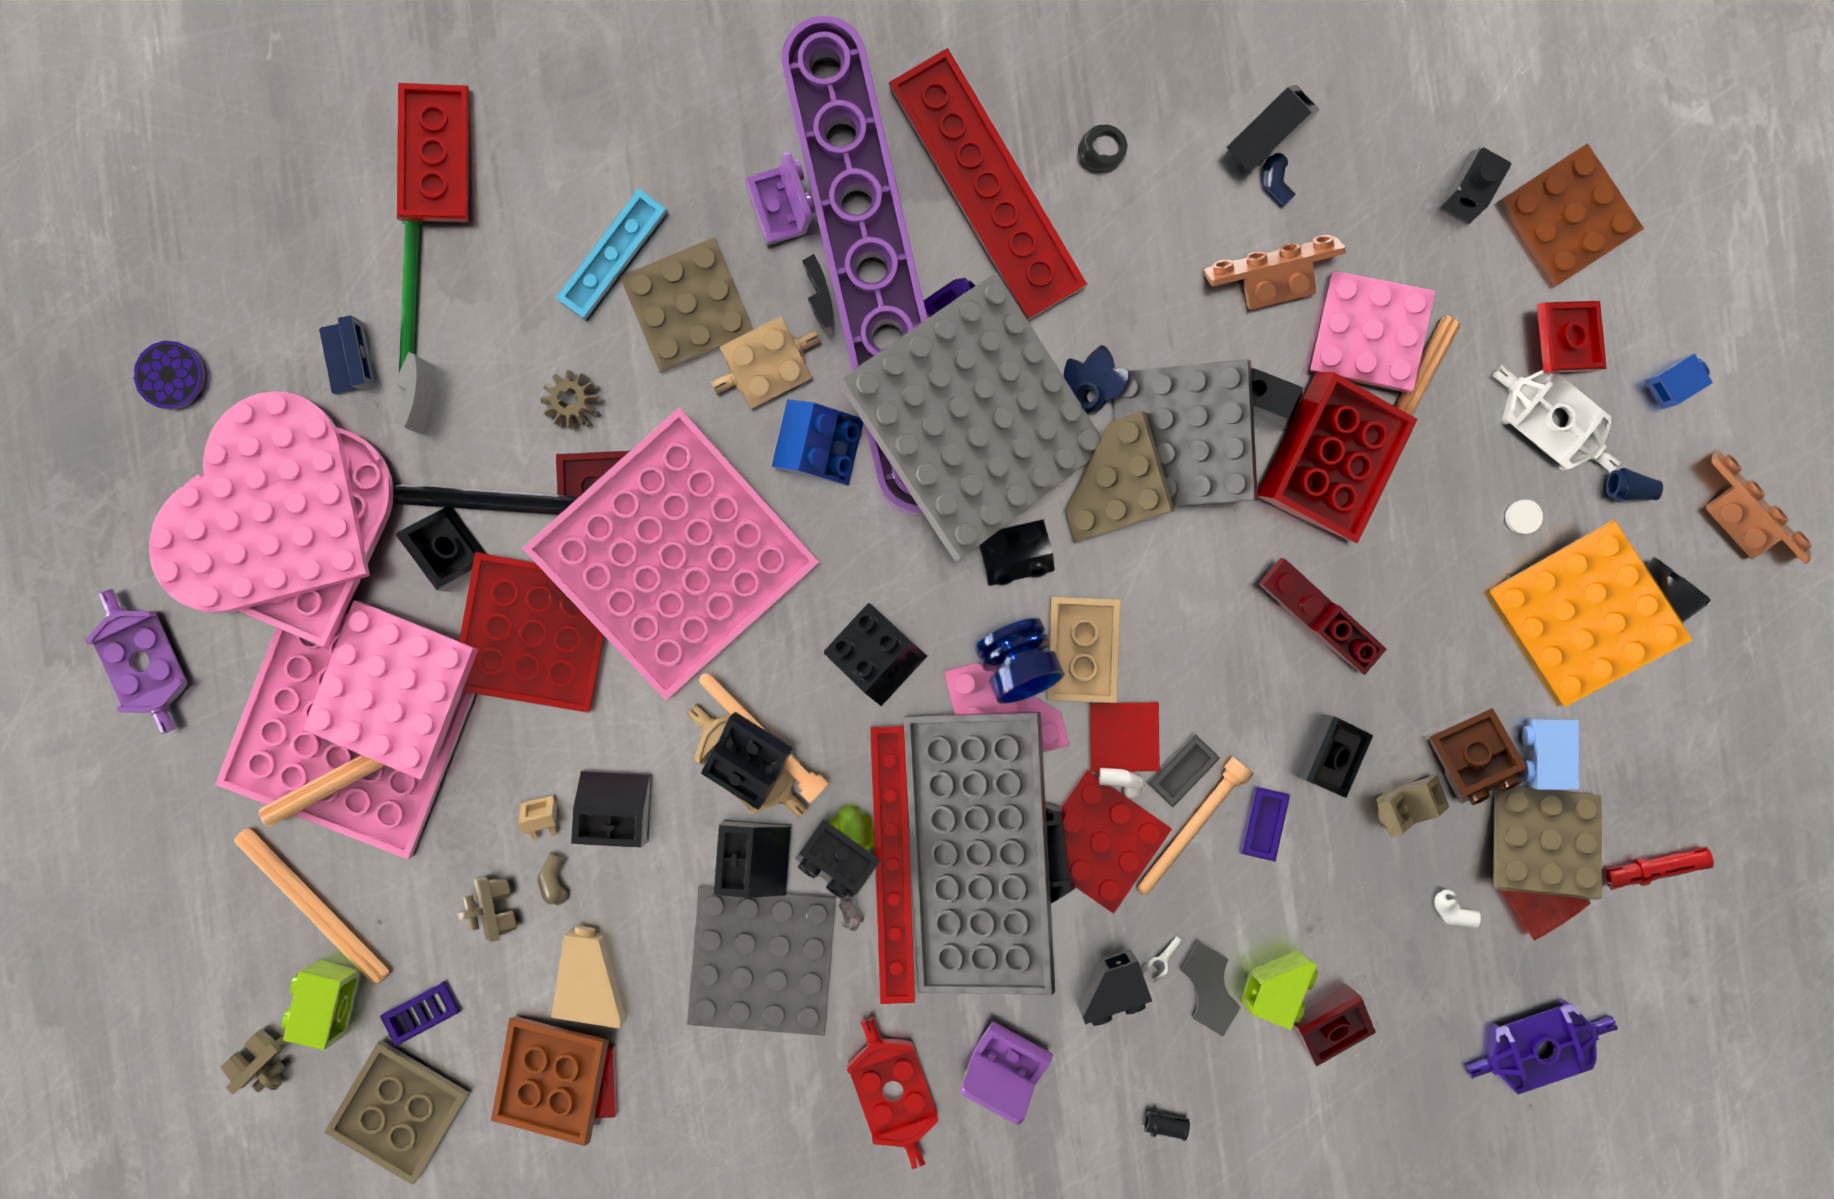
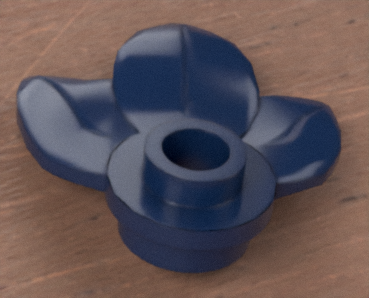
M1100 345L1091 352L1084 363L1069 358L1064 370V379L1074 391L1075 396L1086 413L1098 412L1103 408L1106 400L1119 397L1125 390L1130 377L1128 369L1115 368L1113 356L1104 345ZM1094 390L1096 394L1095 399L1089 402L1087 395L1090 391Z

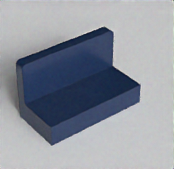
M350 315L337 318L338 324L321 327L319 333L331 392L339 395L373 388L374 384L361 321Z

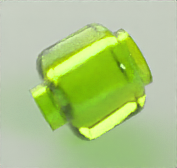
M858 807L841 808L838 810V815L829 820L828 823L866 850H870L874 846L872 819L865 813H859Z

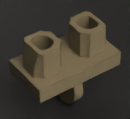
M486 877L475 878L474 884L479 906H475L473 895L464 896L465 909L456 912L457 920L467 919L469 931L480 929L477 916H481L485 940H489V942L500 940L499 935L517 929L513 911L509 910L495 914L493 901L510 897L507 879L488 880Z
M262 1029L257 1031L244 1044L256 1057L250 1064L239 1052H236L220 1066L224 1074L231 1081L225 1088L233 1095L240 1088H244L256 1076L258 1080L252 1085L256 1092L259 1093L265 1087L270 1090H277L282 1085L279 1073L285 1067L280 1061H277L272 1066L268 1064L289 1043L283 1041V1037L275 1041Z

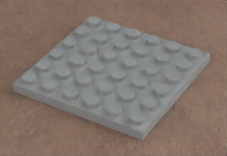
M997 272L978 283L837 381L954 561L961 560L1090 461L1102 438Z

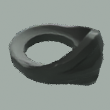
M1109 124L1092 127L1084 134L1079 144V162L1092 170H1107L1115 167L1126 156L1128 148L1126 137L1117 127ZM1109 133L1118 140L1119 152L1111 156L1099 155L1094 150L1092 143L1097 135Z

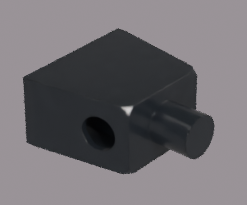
M1484 147L1472 150L1439 209L1469 225L1488 207L1512 163ZM1461 198H1468L1473 201V204L1469 205Z
M1251 368L1252 391L1260 390L1264 393L1260 397L1253 396L1254 416L1287 430L1301 400L1303 387Z

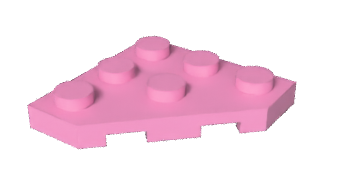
M978 663L944 671L955 715L1041 712L1043 752L1069 746L1062 714L1057 709Z

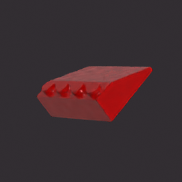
M1316 372L1257 492L1258 497L1305 521L1351 542L1358 543L1418 419L1335 372Z

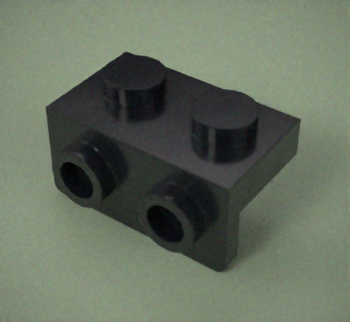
M1044 519L1000 529L979 545L989 586L996 584L1006 585L1014 580L1027 577H1041L1055 570L1053 551Z

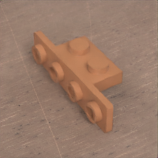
M1322 235L1315 237L1312 242L1300 245L1296 243L1285 244L1279 250L1268 253L1253 252L1248 254L1246 258L1236 261H1217L1212 267L1204 268V276L1211 286L1243 279L1246 305L1250 310L1317 294L1313 262L1343 255L1346 251L1345 246L1337 237Z
M1719 450L1712 454V464L1730 482L1732 487L1706 505V510L1752 560L1780 540H1783L1804 564L1811 560L1810 548L1812 547L1809 539L1801 531L1794 532L1786 524L1789 519L1777 505L1771 507L1764 500L1765 493L1757 482L1753 479L1748 482L1740 473L1742 468L1730 454L1724 456Z

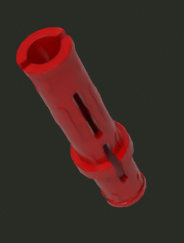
M1701 847L1655 859L1645 860L1638 858L1634 859L1633 863L1605 868L1604 878L1610 890L1633 884L1645 886L1650 885L1651 881L1697 870L1711 869L1714 866L1711 851L1707 847Z

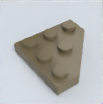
M1140 411L1109 422L1066 508L1075 542L1095 538L1175 511L1146 412Z

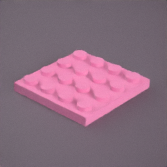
M353 600L303 730L414 778L428 781L479 649L361 601Z

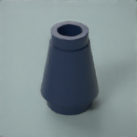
M1621 468L1620 470H1613L1608 476L1606 492L1609 497H1613L1617 502L1657 501L1662 495L1663 484L1660 480H1655L1627 468Z

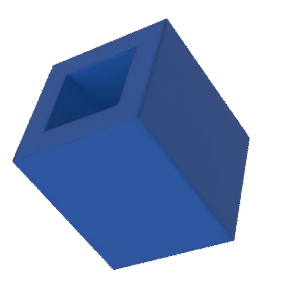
M1695 353L1677 360L1647 379L1664 408L1682 403L1713 383L1708 376L1710 374L1708 366L1702 359L1697 358Z

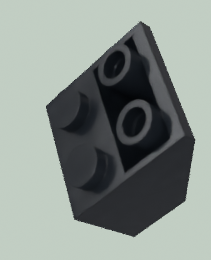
M581 771L573 806L571 844L638 848L644 846L647 843L651 774Z
M722 821L718 829L713 895L747 898L785 896L791 826Z
M1131 949L1098 960L1077 1004L1085 1024L1092 1022L1093 1026H1099L1110 1022L1114 1014L1123 1011L1126 1014H1134L1144 1010L1146 1003L1152 1002L1139 961Z

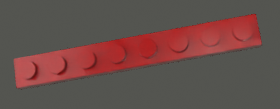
M904 725L870 727L875 856L881 860L875 868L880 1004L915 1003Z

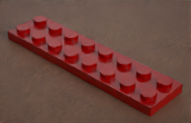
M946 48L890 81L889 87L1026 319L1034 318L1087 286L1085 279L950 50Z

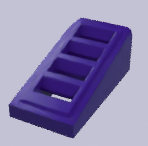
M443 982L380 1015V1018L396 1047L458 1014L459 1011ZM437 993L447 1011L443 1014H440L431 997ZM423 1000L426 1001L434 1017L429 1021L419 1004ZM410 1007H413L421 1023L416 1028L406 1010ZM399 1013L409 1030L405 1034H402L394 1018Z

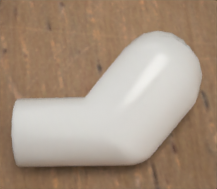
M1100 768L1099 785L1124 787V795L1129 798H1138L1141 795V787H1144L1141 776L1123 769Z
M1443 890L1437 893L1434 899V906L1445 923L1455 926L1479 927L1481 921L1480 911L1461 909L1455 899V893L1451 890Z

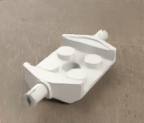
M1503 365L1496 370L1497 372H1494L1492 376L1509 388L1508 391L1510 392L1502 422L1513 425L1560 464L1558 467L1560 470L1571 469L1590 459L1596 460L1609 473L1617 468L1615 466L1620 465L1621 462L1605 450L1607 447L1605 441L1611 428V416L1559 373H1543V370L1526 378H1517ZM1556 408L1563 409L1568 415V422L1564 427H1559L1553 422L1552 414Z

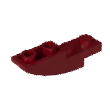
M1280 558L1258 583L1296 621L1361 674L1366 675L1387 650L1340 605L1333 603L1286 559Z

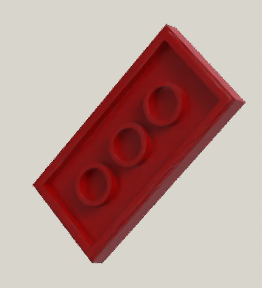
M398 83V220L468 222L469 86Z

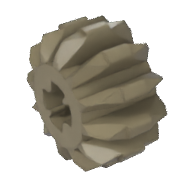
M566 370L565 381L558 374H554L552 376L556 383L554 388L549 384H544L543 386L544 390L551 393L550 396L540 398L542 404L551 405L545 410L544 415L548 418L555 416L554 424L558 427H561L566 421L567 427L570 430L575 429L576 419L583 426L588 425V419L585 417V414L588 412L592 416H596L598 413L597 410L590 407V404L601 401L599 396L590 395L596 390V384L594 382L585 384L587 376L583 373H580L575 379L574 373L571 370ZM566 395H573L578 399L575 405L568 404L563 400Z

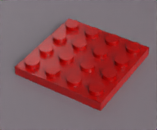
M475 552L459 642L479 650L462 692L589 713L604 635L536 563Z

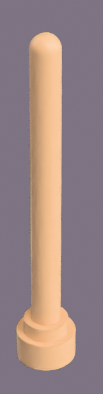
M705 673L701 675L699 679L700 684L731 715L737 712L764 729L710 674ZM791 755L789 756L784 768L800 783L798 785L802 790L800 794L811 803L829 783L820 774L817 776L813 772L809 774Z
M1231 757L1224 766L1226 769L1222 774L1224 779L1138 884L1137 889L1141 895H1147L1151 892L1235 786L1239 788L1242 783L1246 784L1254 775L1253 772L1234 757Z

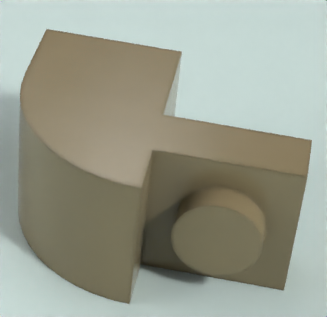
M1437 775L1408 783L1376 798L1379 808V820L1382 826L1387 828L1390 838L1404 834L1415 823L1440 817L1449 808Z

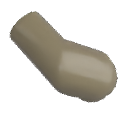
M550 852L538 875L537 881L542 899L550 905H561L567 898V891L559 886L557 876L566 859L553 852Z

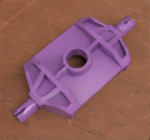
M105 590L104 593L101 592L98 596L107 612L106 617L87 637L86 642L88 645H94L121 705L116 707L117 711L150 712L151 715H154L160 734L168 733L176 728L166 710L170 708L169 704L184 691L188 684L156 612L127 611L126 608H120L113 592L114 590ZM141 651L147 654L149 658V665L144 671L137 669L134 663L135 656Z

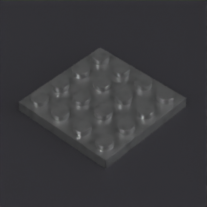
M1245 359L1129 371L1130 377L1125 390L1119 397L1114 398L1115 420L1140 411L1146 412L1173 506L1258 501L1251 360Z
M700 885L697 895L687 1025L825 1036L836 896L786 892L785 896L751 898L713 895L714 886Z

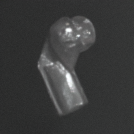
M844 898L839 904V909L844 915L841 925L849 928L851 931H856L859 928L860 922L864 921V913L855 900Z

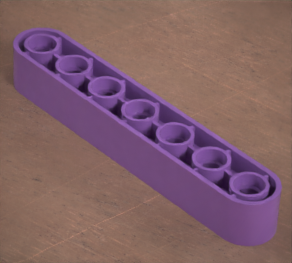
M816 16L799 23L790 32L782 50V66L852 370H854L882 350L872 340L873 334L878 327L884 324H892L898 327L902 334L905 335L925 321L927 314L864 43L858 32L842 19L832 16ZM831 57L840 64V69L831 78H818L811 72L812 65L816 60ZM836 124H847L855 130L856 136L849 145L837 147L832 145L826 138L830 128ZM855 190L865 192L872 200L869 209L858 215L850 214L842 207L843 198L849 192ZM869 257L881 259L887 266L886 275L880 281L874 283L862 280L857 273V269L864 259ZM866 427L876 475L883 496L894 508L905 514L924 516Z

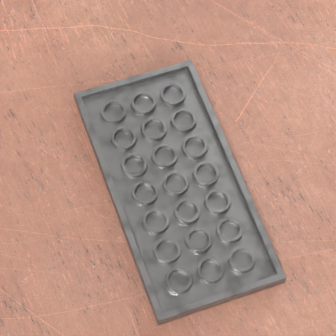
M1041 712L903 717L918 993L1054 994L1055 975Z

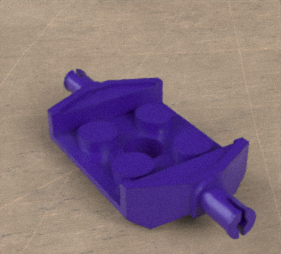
M1564 1000L1560 1002L1561 1006L1500 1027L1496 1024L1491 1025L1488 1056H1486V1059L1466 1064V1068L1469 1070L1468 1074L1471 1079L1490 1072L1494 1075L1497 1074L1519 1095L1592 1070L1595 1066L1598 1036L1618 1030L1615 1024L1616 1021L1613 1016H1609L1595 1022H1588L1571 1003ZM1544 1041L1552 1042L1554 1047L1552 1055L1546 1059L1539 1058L1537 1054L1539 1045Z

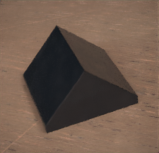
M445 507L395 534L437 591L449 592L471 576L475 552L486 554L451 507Z
M1323 714L1297 777L1347 798L1373 735L1340 718Z

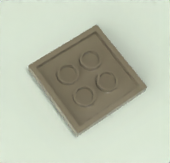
M715 237L620 276L660 373L720 349L719 346L753 330Z
M1501 786L1495 788L1493 889L1590 900L1601 899V795L1537 790L1526 787H1514L1507 791H1503Z
M380 1040L374 1047L324 1133L414 1185L470 1092Z

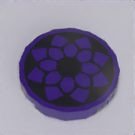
M161 341L151 344L140 354L135 363L133 379L137 391L146 402L161 409L177 410L189 406L195 401L194 399L198 393L202 392L205 386L206 371L202 359L190 347L175 341Z

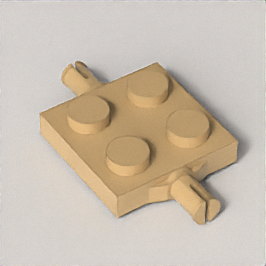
M780 315L719 346L728 363L729 373L711 381L713 388L726 382L714 389L716 394L718 395L736 386L744 394L752 409L811 379L812 376L804 362L803 351L821 343L819 337L806 342L817 336V332L814 329L796 339L789 332Z

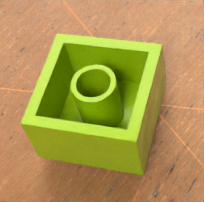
M320 959L299 971V974L296 973L290 986V994L293 995L291 1008L286 1009L281 1024L282 1029H285L283 1041L325 1050L345 1036L360 970L355 967Z

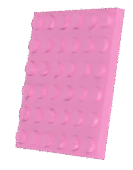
M680 407L522 548L665 701L819 563L816 557Z
M345 612L329 649L276 627L215 785L268 805L361 755L303 730L349 612ZM462 692L428 781L419 780L385 765L293 815L400 857L412 858L475 694Z

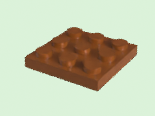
M1588 143L1498 201L1553 287L1561 284L1644 229Z
M517 1016L509 1018L491 1121L583 1146L589 1144L609 1040Z

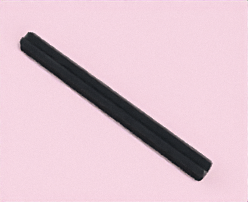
M395 485L393 488V502L398 504L554 515L562 513L578 498L577 496Z

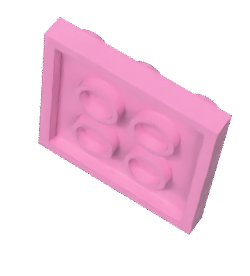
M1332 271L1309 373L1335 372L1349 381L1412 394L1436 291Z

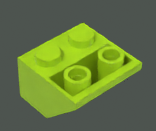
M1295 950L1252 969L1240 1002L1252 1015L1291 1030L1294 1022L1298 1023L1303 1016L1305 1003L1302 1001L1307 989L1311 990L1316 983L1318 970L1315 968L1317 964L1305 953Z

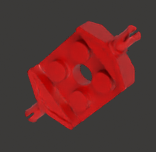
M871 1017L868 1018L870 1028L866 1019L860 1022L867 1039V1046L849 1062L847 1071L848 1074L850 1073L872 1134L873 1144L903 1147V1149H906L911 1168L916 1169L918 1164L919 1167L926 1164L918 1145L920 1139L939 1121V1116L913 1043L902 1039H884L883 1036L880 1037L875 1018ZM891 1081L898 1082L903 1088L902 1094L895 1099L887 1097L883 1092L885 1084Z

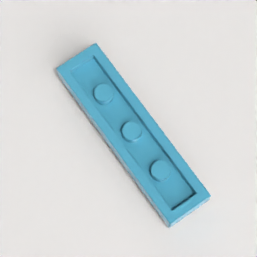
M638 188L556 298L586 320L668 212L667 209Z

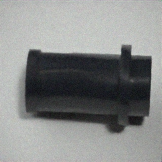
M1155 1109L1154 1112H1147L1144 1131L1150 1133L1151 1137H1156L1158 1134L1186 1141L1190 1130V1119L1161 1114L1160 1110Z

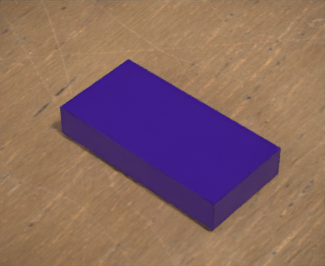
M1255 786L1240 850L1241 854L1276 862L1290 794Z

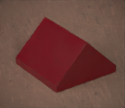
M1349 985L1304 1010L1301 1020L1293 1024L1295 1031L1316 1067L1376 1033L1363 999Z

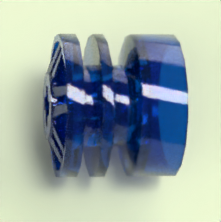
M1030 618L1008 624L985 636L976 644L975 651L978 657L983 659L981 664L985 671H997L990 677L989 683L997 702L1000 704L1014 703L1037 695L1054 686L1065 675L1057 654L1054 651H1043L1049 646L1051 641L1047 634H1043L1045 627L1039 618Z

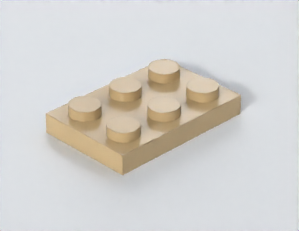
M1051 597L1047 700L1117 703L1121 599Z

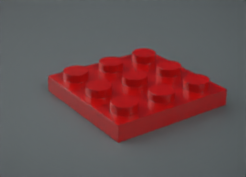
M1086 769L1060 806V808L1065 810L1062 820L1071 884L1075 883V887L1114 914L1172 828L1112 786L1099 785V777Z

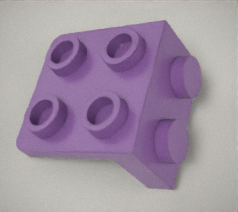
M791 152L783 153L779 168L748 176L745 179L767 246L806 234L809 224L812 222V214L815 213L812 196L809 192L804 193L801 181L804 180L802 166L798 159L793 160Z
M992 1021L975 1046L960 1092L968 1099L1019 1125L1025 1119L1035 1084L1050 1065L1053 1054Z

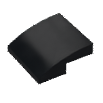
M813 254L802 260L805 273L817 292L807 299L813 314L829 339L834 336V311L825 276Z
M734 712L728 718L718 743L711 749L701 774L759 810L779 778L793 748L737 712Z

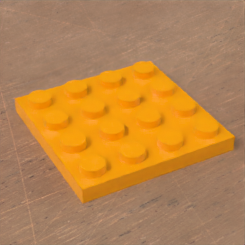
M1616 519L1490 590L1495 601L1564 707L1692 641V636Z

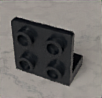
M870 603L856 615L824 650V654L853 683L880 706L892 696L927 657L920 648Z
M824 819L795 858L800 862L797 867L799 870L812 879H815L817 876L823 878L828 882L826 889L840 899L846 896L849 898L856 896L881 861Z

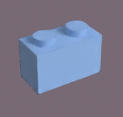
M1526 718V726L1522 729V742L1527 747V761H1524L1527 770L1523 776L1524 781H1527V787L1537 790H1579V720L1569 718Z

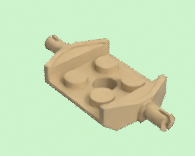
M695 704L686 715L702 728L701 731L703 733L694 761L704 767L711 749L718 743L731 714L718 719L710 718ZM790 754L800 764V761ZM783 768L774 787L759 810L738 798L750 809L749 812L751 814L780 803L781 805L784 804L799 819L808 809L793 795L792 787L795 778L785 768Z

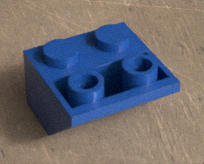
M787 399L772 467L808 477L849 485L863 425L862 419L814 402Z

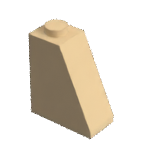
M575 926V930L570 929L564 935L551 1018L620 1029L625 1022L626 1014L605 936L595 934V928Z

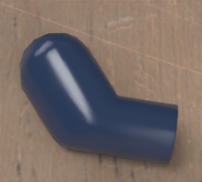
M1275 153L1269 156L1264 163L1262 183L1285 206L1296 193L1284 182L1285 167L1288 166L1287 157L1282 153Z

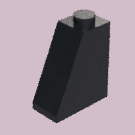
M1298 85L1287 87L1226 147L1231 152L1228 156L1229 159L1241 171L1245 168L1249 172L1256 170L1320 109Z

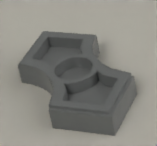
M1197 940L1180 969L1191 979L1196 990L1197 1000L1192 1017L1214 1032L1224 1036L1241 1008L1229 996L1224 983L1225 967L1229 959Z

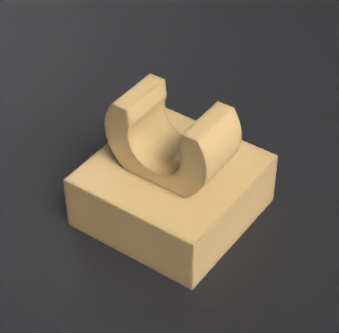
M554 795L520 803L518 824L522 834L529 833L533 840L538 839V832L541 829L548 828L551 836L556 834L557 803Z

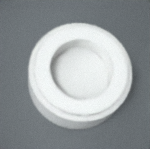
M1519 500L1507 508L1505 521L1508 528L1514 533L1529 534L1540 527L1543 521V513L1540 506L1534 501Z

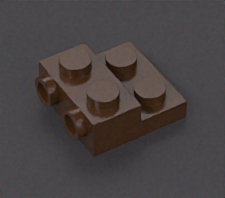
M1493 708L1438 732L1429 738V742L1445 769L1444 774L1461 804L1470 801L1471 805L1479 804L1487 800L1491 796L1489 791L1501 786L1503 791H1507L1522 783L1520 777L1524 776L1527 767Z

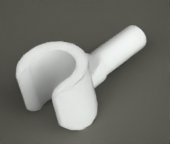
M1176 936L1159 957H1153L1143 966L1142 972L1145 973L1151 966H1154L1158 970V976L1153 982L1161 979L1168 972L1167 963L1170 957L1183 941Z

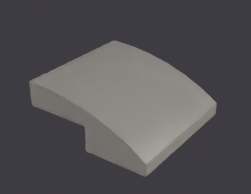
M408 352L394 382L395 385L406 389V392L392 422L423 434L433 402V364Z

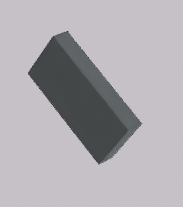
M1193 734L1147 784L1171 807H1174L1213 767L1220 757L1196 734Z

